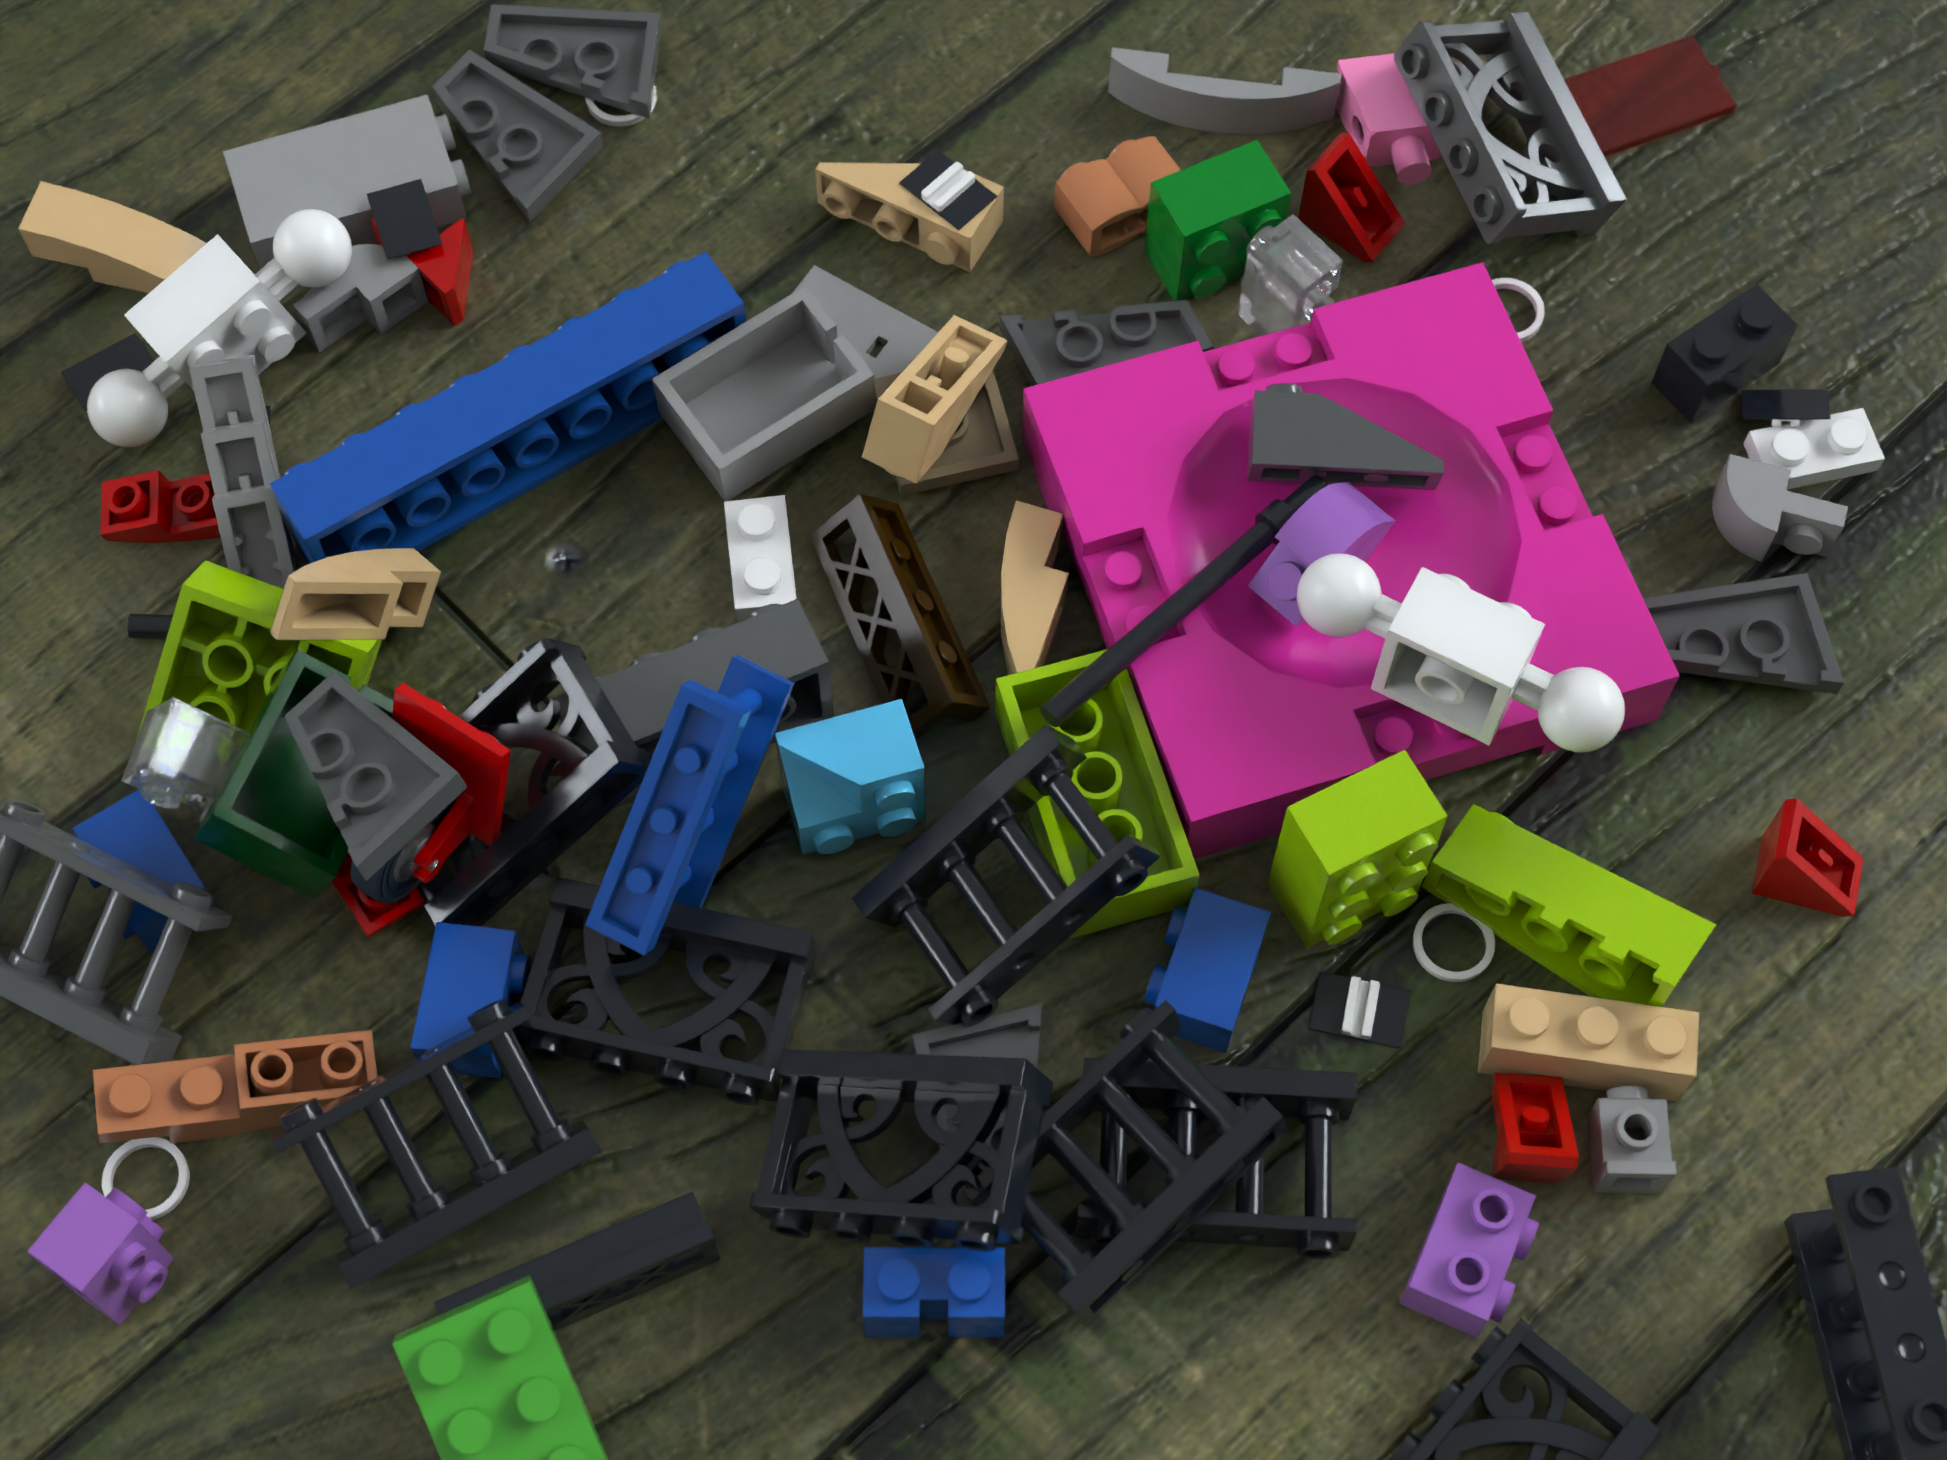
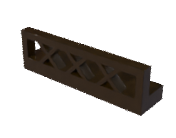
M858 494L809 537L882 704L902 699L915 740L946 717L967 721L976 720L991 707L899 504ZM850 528H852L856 537L851 565L842 562L834 543L836 539ZM865 576L873 577L879 589L873 615L865 614L860 603ZM888 627L896 629L902 641L896 667L889 666L882 653ZM911 680L920 682L929 702V705L913 718L910 717L905 705Z

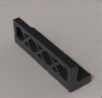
M692 1191L437 1300L434 1304L438 1315H441L530 1275L555 1332L720 1260V1256L709 1224L704 1219Z

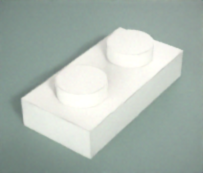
M1864 408L1831 414V419L1800 421V426L1791 427L1790 423L1782 424L1781 427L1773 426L1749 431L1743 443L1749 459L1791 470L1787 490L1875 472L1879 470L1885 458Z
M785 495L724 501L736 620L748 619L754 611L765 605H783L797 599Z

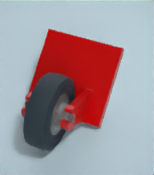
M404 682L394 689L392 719L455 769L462 777L467 788L367 882L352 860V882L359 890L384 904H391L401 900L421 882L426 883L433 879L449 855L470 833L489 846L500 837L511 752L510 749L500 744L491 734L478 730L448 711L437 700L427 698Z

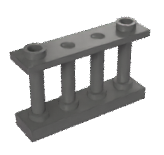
M7 799L5 805H0V906L25 846L56 862L21 947L10 949L0 944V996L134 1065L173 1060L182 1036L161 1026L163 1018L158 1012L192 931L228 928L233 915L212 905L214 896L209 892L182 882H176L173 886L43 821L46 813L42 809L24 801ZM80 874H83L112 890L76 976H68L67 978L49 969L51 961L46 956ZM136 902H139L167 916L168 920L133 1003L122 1006L105 997L107 990L102 986V983Z

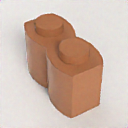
M1155 136L1144 137L1138 140H1126L1117 145L1106 159L1094 160L1088 163H1076L1065 170L1055 184L1054 208L1090 257L1100 256L1120 248L1139 233H1146L1151 182L1178 172L1180 168Z

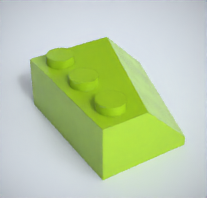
M205 560L182 584L133 752L155 754L159 749L186 750L190 752V756L214 757L217 752L238 753L277 676L298 649L351 677L349 684L358 691L363 684L367 686L382 639L276 640L270 632L284 589Z

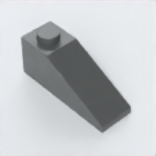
M1285 383L1269 385L1266 387V391L1255 390L1250 408L1247 481L1303 484L1313 475H1319L1328 485L1349 482L1351 485L1359 487L1435 490L1444 474V460L1319 393H1303L1302 387Z

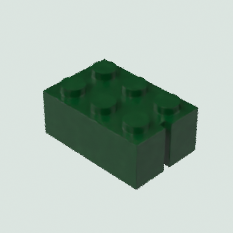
M298 649L273 683L194 839L314 899L336 877L349 848L328 810L323 793L316 779L311 774L284 716L331 673H337L348 683L351 677ZM363 684L358 691L392 718L394 700Z

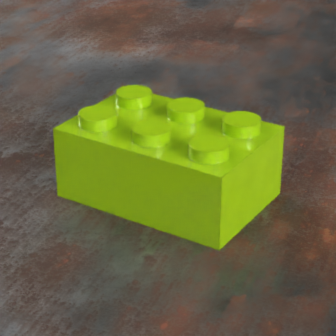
M1406 750L1287 807L1267 885L1306 949L1326 940L1328 945L1338 944L1354 935L1362 927L1361 921L1381 911L1385 917L1396 915L1407 909L1418 899L1417 893L1424 877L1428 873L1429 863L1434 851L1438 848V840L1448 816Z

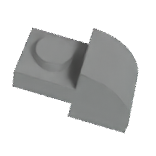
M360 244L352 246L350 264L338 280L323 287L311 288L302 299L293 304L301 327L307 332L304 335L305 338L318 352H321L366 320L380 334H383L425 305L428 299L419 269L408 257L404 255L387 260L382 245Z
M1732 454L1729 455L1718 478L1712 499L1714 520L1723 537L1739 552L1761 562L1771 543L1783 545L1788 550L1797 554H1816L1827 557L1844 528L1848 506L1787 491L1791 473L1790 469Z

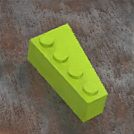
M1475 804L1471 806L1431 862L1422 885L1424 889L1444 902L1454 904L1491 928L1496 936L1590 997L1659 1007L1664 1005L1716 926V924L1515 825L1505 816L1496 812H1489Z

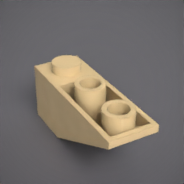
M818 164L815 169L818 204L824 206L831 214L839 218H851L875 229L882 237L890 241H902L926 252L933 260L944 265L953 264L971 272L1003 222L1004 187L974 174L975 179L997 195V198L958 230L899 184L920 164Z

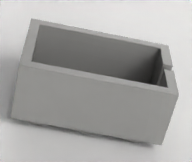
M806 286L652 379L660 415L724 501H729L872 412L876 407L874 373L844 334L837 338L836 324Z

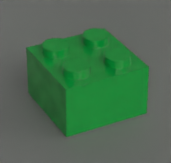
M1258 140L1151 182L1144 253L1174 301L1189 300L1193 297H1208L1225 284L1247 275L1250 277L1259 276L1271 269L1276 263H1279L1291 191Z

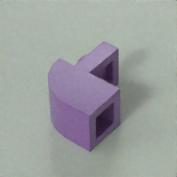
M1349 482L1330 484L1310 497L1279 530L1275 538L1280 542L1251 580L1248 587L1293 625L1305 624L1306 621L1302 617L1297 603V587L1302 574L1308 566L1323 556L1336 553L1353 555L1366 562L1396 521Z

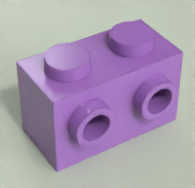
M1458 1162L1446 1183L1399 1304L1476 1338L1489 1319L1500 1323L1508 1308L1516 1285L1504 1279L1512 1257L1514 1256L1524 1261L1538 1229L1539 1222L1528 1218L1536 1195Z
M86 1182L27 1251L64 1285L119 1326L138 1303L147 1302L160 1290L168 1276L167 1267L174 1260V1257L158 1242L165 1231L146 1216L148 1214L146 1210L115 1187L105 1197Z

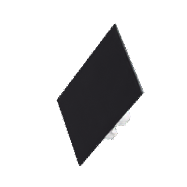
M936 150L899 182V184L958 230L997 198V195L975 179V175L971 171L967 173L963 169L962 164L953 162L939 150Z
M421 179L367 194L387 260L442 245Z
M134 333L61 371V374L87 413L89 393L101 377L109 372L120 369H134L142 372L154 360L137 334Z
M1828 389L1741 390L1743 420L1771 419L1772 426L1781 427L1782 421H1790L1791 427L1800 426V419H1831Z
M1320 971L1309 1029L1401 1048L1410 990L1383 985L1374 980L1370 982L1364 981L1360 977L1353 976L1350 978Z

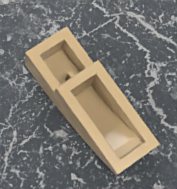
M40 181L18 228L32 256L88 268L94 282L150 293L207 244L185 231L116 202Z
M1017 500L1006 533L1001 569V638L1008 675L1044 666L1067 602L1069 575L1067 572L1053 569L1062 544L1063 514Z
M414 548L364 550L326 557L305 565L288 575L270 634L276 640L385 639L389 627H423L441 571Z

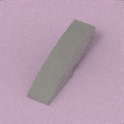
M250 355L191 366L189 372L203 427L200 435L215 494L212 502L228 569L284 589L288 575L297 571L291 533L269 485L279 479L280 474L255 357Z

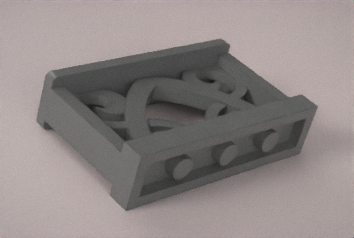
M1529 12L1511 13L1505 21L1433 25L1431 21H1420L1395 52L1394 61L1487 244L1500 243L1504 238L1575 231L1577 236L1593 235L1627 200ZM1477 55H1484L1487 63L1484 64ZM1450 57L1456 58L1461 63L1452 61ZM1486 95L1503 111L1517 118L1528 140L1523 149V156L1501 143L1487 131L1481 119ZM1526 187L1531 188L1532 204H1525L1520 195ZM1549 195L1556 196L1559 201L1549 202Z

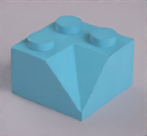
M902 699L775 733L782 789L802 855L814 851L821 854L840 852L850 847L854 840L879 833L884 837L901 835L913 829L918 822L926 821L924 765Z

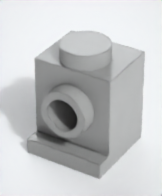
M1640 1086L1615 1087L1607 1091V1098L1597 1099L1588 1113L1594 1193L1662 1194L1677 1175L1676 1161H1672L1667 1099H1649L1648 1090ZM1625 1128H1642L1643 1140L1638 1141L1630 1138Z

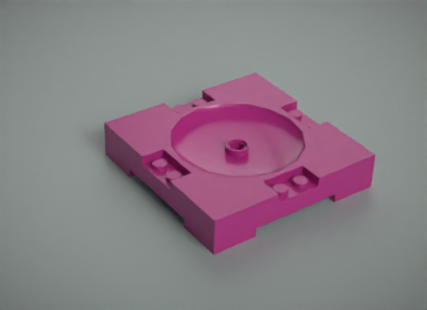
M1483 262L1315 308L1312 312L1311 322L1205 352L1202 351L1199 341L1023 389L1022 442L1048 510L1063 514L1062 539L1066 540L1107 649L1113 646L1256 524L1255 516L1275 499L1285 500L1302 485L1299 483L1247 481L1250 408L1255 390L1266 391V387L1269 385L1285 383L1302 387L1303 393H1319L1444 460V474L1435 490L1354 486L1396 521L1366 561L1379 579L1381 594L1403 603L1418 573L1424 567L1437 574L1456 576L1463 580L1471 590L1499 603L1509 602L1520 606L1533 619L1545 624L1530 664L1553 675L1573 667H1589L1605 673L1617 684L1625 704V716L1619 732L1656 721L1680 677L1604 515L1601 514L1593 517L1549 425L1554 410ZM1273 543L1127 667L1194 859L1280 834L1288 806L1403 750H1406L1426 781L1536 747L1540 755L1563 749L1546 736L1540 726L1537 710L1516 700L1512 701L1490 745H1487L1370 689L1385 638L1366 629L1357 634L1339 638L1321 634L1310 627L1307 622L1295 626L1248 587L1251 580L1277 546Z

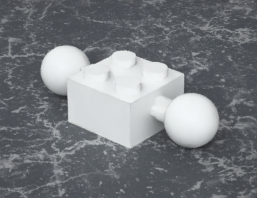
M316 209L301 210L289 215L281 222L274 235V258L255 275L217 234L124 314L160 357L142 372L134 369L115 370L104 375L95 383L87 401V413L94 430L104 440L117 446L137 447L152 441L164 428L168 417L167 398L185 382L193 389L189 372L191 366L254 355L259 375L273 362L287 356L293 349L294 344L307 332L279 301L297 285L311 288L323 287L335 282L344 274L352 256V243L345 226L333 215Z
M1336 553L1323 556L1310 564L1300 578L1297 587L1299 611L1304 620L1314 630L1326 636L1340 638L1357 634L1366 629L1385 638L1370 689L1482 743L1490 745L1513 700L1537 710L1540 726L1546 736L1557 746L1572 752H1590L1605 746L1617 735L1622 726L1625 716L1624 699L1619 687L1609 676L1589 667H1573L1553 675L1530 664L1545 624L1533 619L1526 610L1518 605L1509 602L1499 603L1471 590L1463 580L1456 576L1437 574L1422 567L1403 603L1381 594L1379 579L1373 569L1360 558L1349 554Z

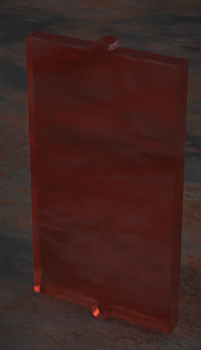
M1692 35L1564 79L1604 157L1733 113L1737 106L1718 76L1720 72L1719 67L1711 66Z

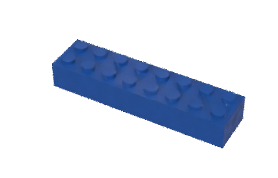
M705 251L688 261H679L671 265L662 275L636 289H627L620 292L608 304L583 317L569 319L557 331L531 345H524L513 349L501 361L476 374L460 377L448 389L424 402L404 407L394 418L365 433L351 435L339 447L317 459L293 466L283 477L269 485L295 545L307 564L326 557L364 550L414 548L419 552L662 419L652 379L745 323L744 302Z

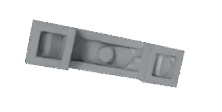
M1112 48L1108 93L1128 106L1165 122L1214 133L1256 135L1299 130L1334 118L1341 73L1284 67L1281 85L1168 73L1169 54Z

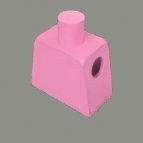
M1395 53L1338 60L1336 73H1341V82L1336 110L1346 131L1353 138L1369 166L1394 164L1397 179L1403 184H1415L1428 178L1432 172L1429 160L1437 159L1442 155L1394 61Z

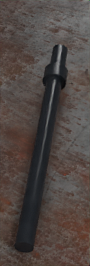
M1313 475L1285 500L1275 499L1255 516L1256 524L1045 702L1040 707V712L1045 720L1053 727H1058L1272 543L1278 545L1280 541L1275 536L1283 525L1310 497L1328 486V483L1321 476Z

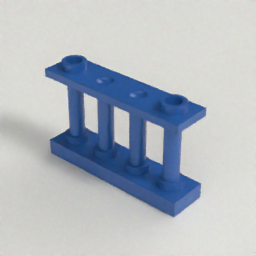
M736 654L731 658L718 693L693 680L681 684L585 926L645 956L654 949L673 902L699 908L703 907L794 687V682Z

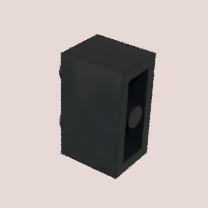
M1756 284L1667 343L1651 383L1692 424L1779 365L1798 324Z

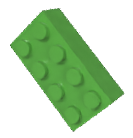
M530 1275L395 1336L392 1342L441 1460H608Z

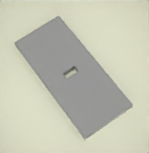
M816 265L811 268L793 291L794 293L804 286L810 290L836 324L837 338L844 334L874 373L875 378L902 373L938 333ZM878 342L884 344V348L876 358L869 355Z

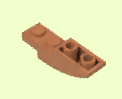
M372 1030L235 1044L233 1055L94 1069L93 1079L99 1143L170 1135V1143L176 1144L282 1126L278 1117L290 1109L313 1098H316L322 1107L377 1078Z

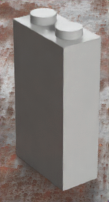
M428 95L223 151L250 244L260 269L274 258L273 239L281 222L289 215L301 210L316 209L336 217L348 231L352 246L360 244L378 245L371 223L374 216L367 194L418 179L422 180L437 228L455 223L461 219H467L461 196L471 193L468 178L461 159L452 162L449 160L447 151L456 149L453 134L446 114L435 117Z

